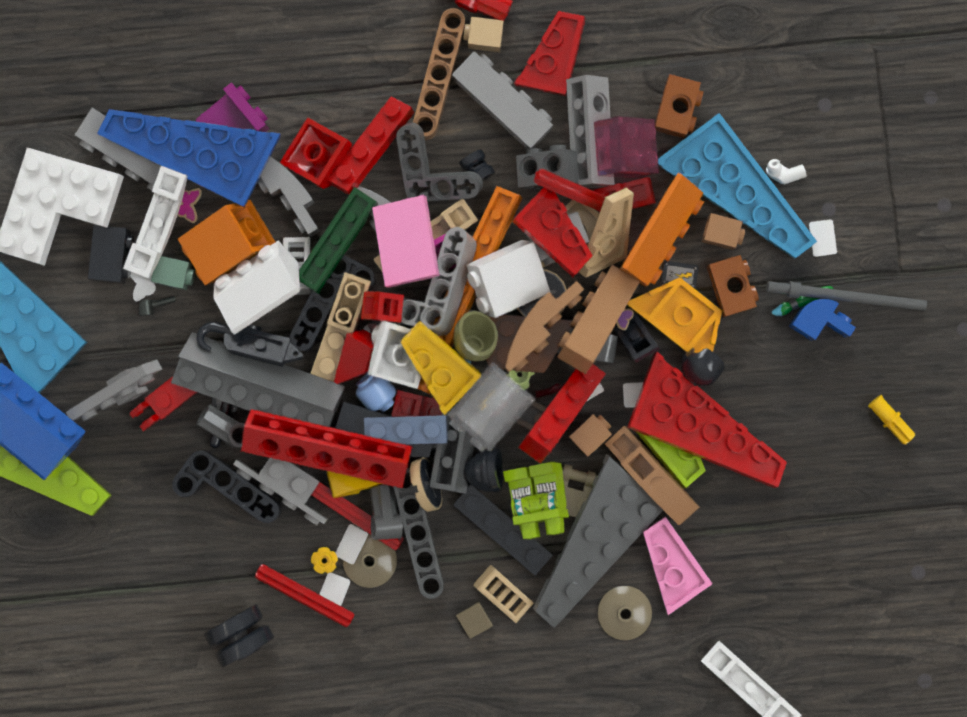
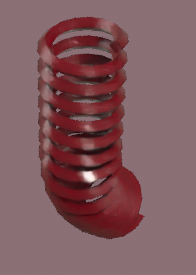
M556 383L547 388V390L545 388V390L535 391L536 398L559 392L561 385Z

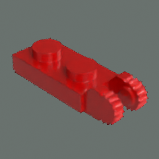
M172 376L148 395L145 401L140 403L129 414L132 418L138 417L151 406L156 414L143 421L139 426L142 431H145L160 419H165L198 392L171 383Z

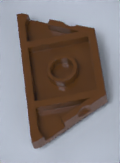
M501 315L496 318L489 317L495 323L498 333L495 351L486 359L490 369L505 370L509 350L520 326L526 318L524 316ZM559 319L552 327L546 324L544 328L551 334L546 339L549 344L538 354L533 350L526 357L529 362L519 371L545 373L560 348L558 344L566 331L570 332L573 327L570 325L572 321Z

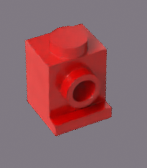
M364 292L361 319L401 323L404 295Z

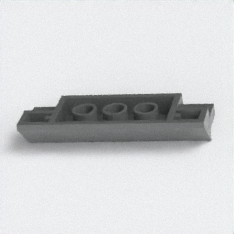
M193 332L178 356L180 359L171 381L173 384L249 411L253 409L330 427L345 386L341 384H336L335 382L287 365L281 367L231 354L226 350L224 343L204 337V342L211 347V351L203 350L197 343V334Z

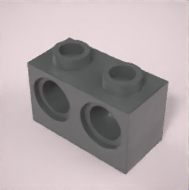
M553 145L549 147L550 151L542 152V149L534 148L527 149L526 154L516 155L518 188L530 190L544 188L534 182L535 165H537L536 171L544 169L578 184L577 152L566 149V145ZM560 160V168L557 169V164Z

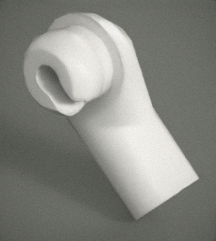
M777 159L770 160L766 168L769 177L781 184H788L807 176L803 165L788 169L780 164V161Z

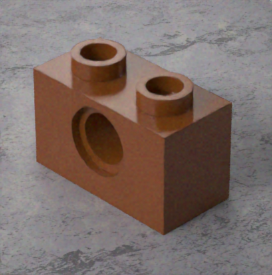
M669 74L654 131L680 138H685L688 132H693L697 118L692 116L695 106H700L703 91L699 90L701 82ZM676 101L683 102L687 108L686 112L682 114L675 112L672 106L673 103Z
M741 255L709 264L706 267L719 309L722 310V318L757 307L756 301H759L758 293L754 285L750 286L747 277L751 275L747 261L742 260ZM729 279H736L740 282L741 288L738 293L729 291L727 287Z

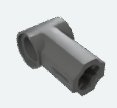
M208 404L200 414L196 425L222 440L228 447H242L245 424L239 423ZM236 428L242 433V439L239 443H236L232 438V433Z
M386 484L372 487L370 490L373 514L371 517L372 539H400L403 526L401 515L397 514L394 487Z

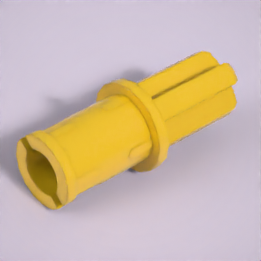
M879 395L868 405L884 423L883 427H888L902 444L905 445L914 438L915 433L900 417L901 413H896L882 395Z

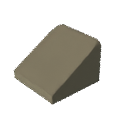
M480 602L475 603L456 615L470 639L493 626Z

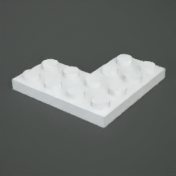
M27 148L0 229V252L45 266L61 214L107 228L124 176Z

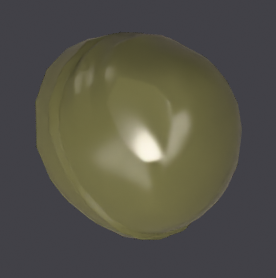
M478 311L465 313L456 324L453 335L456 351L464 359L470 361L488 359L494 353L498 339L495 323L489 316Z

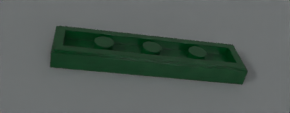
M354 187L300 268L299 281L316 293L320 292L372 214V207L378 205L377 201Z

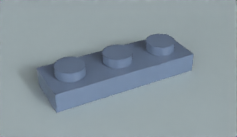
M447 416L364 418L365 436L400 444L448 443Z

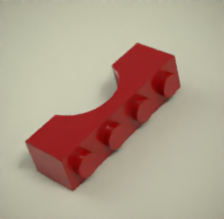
M594 364L591 365L586 374L575 369L518 448L541 464L606 373Z

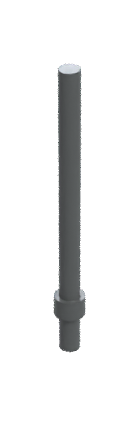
M768 281L766 285V292L787 294V297L790 298L804 296L925 311L927 308L926 300L801 285V282L789 281L787 284Z

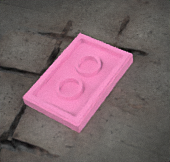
M420 195L372 207L385 287L390 288L440 276L427 197Z

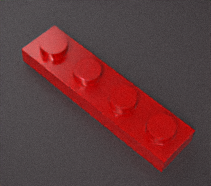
M391 96L327 179L329 183L350 195L354 187L357 188L396 138L398 130L415 113L412 107Z

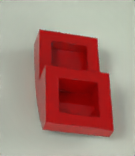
M650 177L594 190V192L608 197L627 188L634 193L632 209L656 204Z
M397 390L391 417L442 416V411L436 399Z

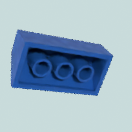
M0 363V445L41 479L45 480L78 447L86 431L4 364Z

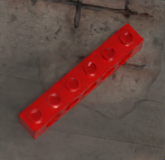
M251 409L244 426L241 451L403 488L412 446Z

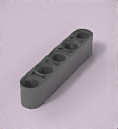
M411 485L408 488L393 486L419 590L424 597L434 599L442 593L444 581L427 513L420 504L419 510L415 514L408 513L404 508L406 500H417L415 494L419 492L417 485ZM420 525L425 528L426 536L424 539L416 540L412 537L411 529L413 526ZM419 553H430L433 562L429 566L420 565L417 560ZM429 578L436 579L439 583V589L434 593H430L424 588V582Z

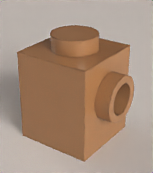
M711 213L707 218L702 242L734 250L737 244H742L745 229H741L743 221Z
M592 414L568 437L588 457L612 435L608 430L611 428V425L601 415L596 418Z

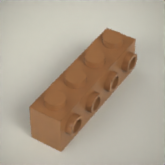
M614 265L610 267L607 274L602 271L594 283L598 287L595 293L590 291L582 304L586 307L584 313L578 311L570 324L574 327V330L571 334L566 331L558 346L562 347L558 358L586 374L640 281Z

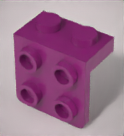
M232 83L223 89L226 95L196 119V122L224 125L233 128L252 129L261 132L269 130L265 124V121L268 119L258 106L255 109L250 106L247 101L251 97L241 85L236 89Z

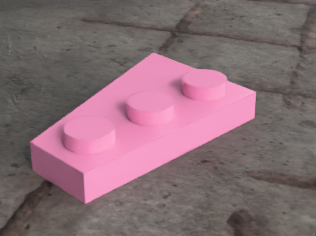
M663 517L643 532L667 615L712 585L710 579L666 517Z

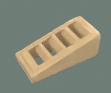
M492 565L474 583V586L515 623L534 604ZM495 577H497V579L492 583V585L486 590L485 588L490 584V582ZM504 583L506 586L494 597L493 594ZM512 590L514 594L503 605L501 602ZM520 597L522 599L521 603L511 612L509 609Z

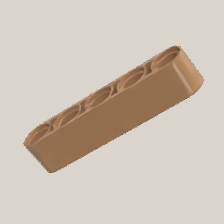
M456 8L447 9L441 16L413 123L418 125L423 120H428L433 124L432 129L424 133L425 140L432 139L438 131L464 34L465 17ZM455 17L459 19L460 25L455 29L447 27L446 21L449 18ZM444 43H449L454 47L453 51L448 55L442 54L439 51V47ZM443 69L447 75L443 80L438 81L432 77L433 71ZM431 94L437 95L440 98L439 103L433 107L425 103L426 97Z

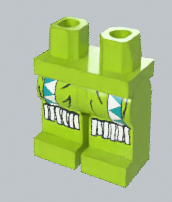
M548 462L503 471L505 482L509 484L511 509L514 515L513 524L520 525L523 539L539 538L538 523L545 522L547 535L564 533L563 518H568L569 514L568 509H566L562 463Z

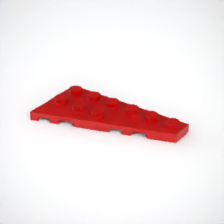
M655 352L627 428L770 487L778 488L787 462L763 441L760 442L749 433L742 423H738L728 415L729 412L701 388L694 386L687 380L681 371L667 363L661 354Z

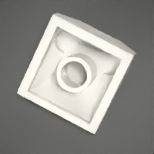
M381 320V323L372 332L374 348L368 375L418 389L421 374L417 371L401 344V340L411 329Z

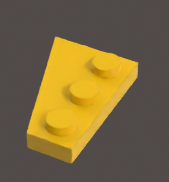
M421 321L401 340L403 348L417 371L421 374L427 384V388L436 399L444 415L482 377L475 367Z

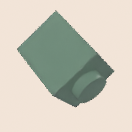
M161 256L152 274L151 282L187 291L188 285H192L194 281L195 270L192 269L193 264Z

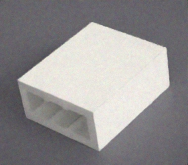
M520 240L466 265L469 272L467 274L468 281L474 288L477 296V307L480 312L489 317H499L550 292L533 241Z

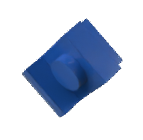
M819 299L806 304L797 312L789 325L790 328L810 341L816 340L825 325L845 338L850 337L856 328L850 324L852 320L841 312L833 313L839 303L830 299Z

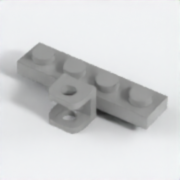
M158 360L119 373L106 382L107 387L66 412L67 416L73 421L82 418L84 422L98 415L96 410L100 407L104 410L116 403L119 406L140 397L149 391L144 385L155 380L153 375L162 370Z

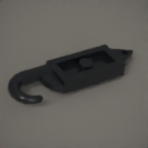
M208 322L200 327L197 332V343L206 351H211V347L204 342V336L209 332L224 334L225 348L234 355L281 367L285 363L304 358L303 354L290 343V338L247 327L234 335L227 324Z

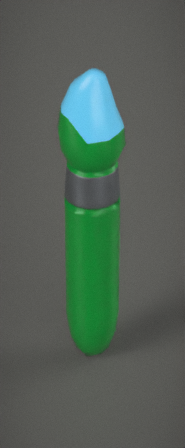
M824 286V287H821V288L834 289L832 286ZM800 296L789 302L781 303L772 311V314L775 316L787 315L791 310L801 308L821 298Z

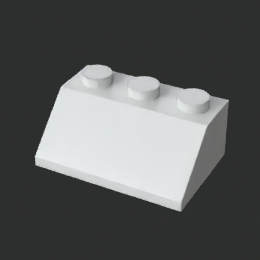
M277 241L271 246L263 247L256 256L250 260L242 261L235 270L229 274L221 275L214 283V300L234 335L300 292L299 264L288 250Z

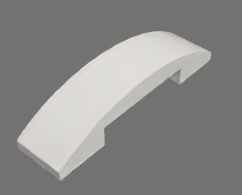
M161 166L152 192H154L137 241L132 243L123 269L146 278L151 277L176 221L185 191L187 175Z
M720 641L701 660L702 663L762 717L802 716Z

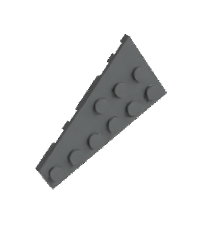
M607 454L602 462L604 465L598 477L596 476L592 483L593 488L587 500L583 502L568 533L567 542L562 553H559L557 556L556 565L551 576L546 579L533 607L553 628L560 623L663 511L646 491Z

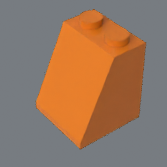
M248 200L245 208L236 203L225 205L178 238L183 253L190 259L197 277L205 285L215 283L221 275L229 274L242 261L250 260L263 247L271 246L275 243L274 238L251 200Z

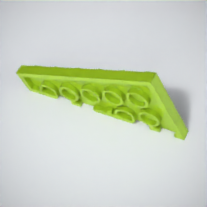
M0 445V476L91 516L111 497L107 490L69 456L43 480Z

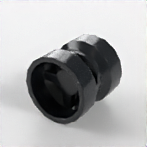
M482 149L469 154L459 162L463 170L479 174L482 181L495 173L492 165L487 164L485 161L486 155Z

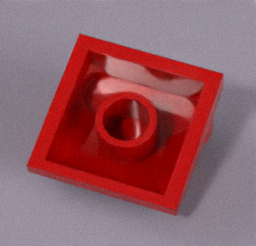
M307 118L281 159L280 164L312 182L317 187L325 189L332 186L327 179L349 152L352 143L348 139Z

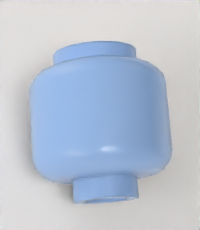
M367 373L357 382L356 396L366 409L385 412L394 404L392 399L396 394V389L389 380L368 375Z

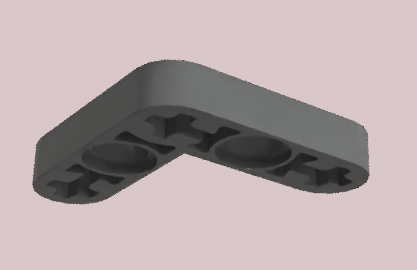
M406 123L398 130L397 145L404 188L409 198L425 195L427 201L470 199L481 191L483 181L479 174L475 172L430 174L424 133L418 124ZM408 131H410V134L415 135L416 137L412 140V142L409 137H405V134ZM413 155L419 158L421 162L420 168L414 169L409 165V156ZM468 179L471 184H475L471 191L469 186H461L457 189V185L464 184ZM439 180H445L449 183V193H443L438 189L437 184ZM417 183L419 187H427L431 183L430 188L424 189L420 194L417 189L413 188Z

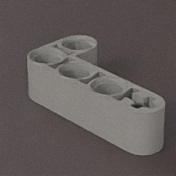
M454 227L447 231L437 260L440 276L432 278L425 303L414 300L403 301L401 322L412 329L421 321L437 336L447 335L452 330L468 278L467 274L469 272L466 265L473 261L477 246L475 239L464 229ZM456 264L455 270L449 273L450 268ZM446 290H449L448 295L444 299H441L442 294ZM416 311L415 317L409 320L411 313ZM441 316L439 323L434 325L435 319Z

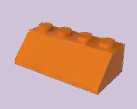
M678 173L671 182L620 268L639 280V284L645 288L649 283L655 285L663 272L659 269L663 260L669 261L676 250V247L673 246L676 238H683L690 227V224L687 223L691 213L696 216L704 201L700 200L703 192L682 174Z

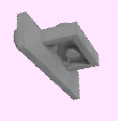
M269 458L260 473L240 460L234 462L233 465L238 467L236 473L249 481L252 477L261 482L259 488L270 495L276 492L283 497L281 502L289 508L295 510L299 507L306 512L304 517L310 522L318 525L319 522L326 524L328 518L306 504L320 481L291 462Z

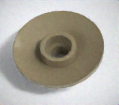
M368 534L355 563L350 564L343 560V566L347 576L357 585L367 588L378 587L386 583L394 574L397 566V555L395 550H392L379 540H373L372 536ZM372 556L375 560L374 565L367 566L364 562L365 557Z
M618 586L609 590L602 597L598 606V619L603 630L611 637L619 640H632L642 635L650 625L652 608L648 598L640 590L631 586ZM623 609L630 610L631 615L629 618L623 619L620 613Z

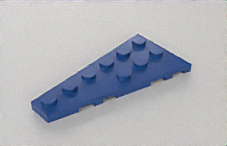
M109 109L97 132L99 136L160 166L187 175L188 180L244 208L281 137L280 133H268L188 120L183 121Z

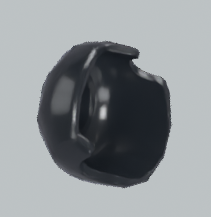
M692 348L681 358L680 363L683 374L689 381L697 385L709 386L713 384L725 370L724 362L717 354L707 348L698 353H694L695 349Z

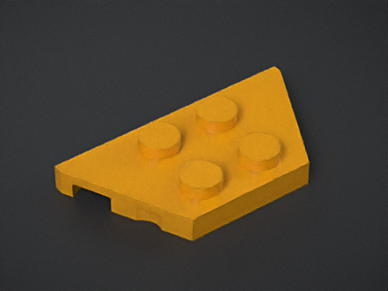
M679 277L629 300L627 303L628 307L686 353L692 348L695 349L694 353H698L705 348L713 352L722 310Z

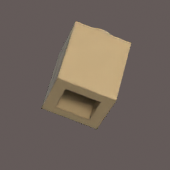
M471 17L470 25L465 24L463 40L468 41V49L500 53L503 21Z

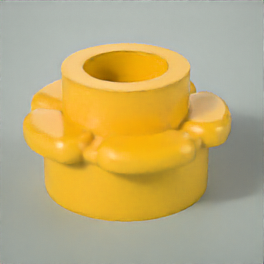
M321 547L312 554L311 563L314 564L313 568L316 572L323 574L324 572L331 573L335 570L338 557L334 551H330L328 547ZM323 558L327 559L326 563L322 562Z

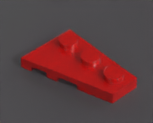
M558 11L543 35L541 43L534 54L530 56L525 69L518 76L514 85L567 96L566 79L572 78L586 20L585 16Z
M543 188L512 222L568 274L574 277L593 255L577 227H574L566 213L567 209L563 202H560L554 191Z

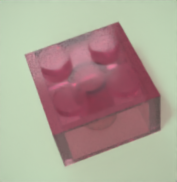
M617 116L594 122L598 176L637 178L659 173L654 119Z

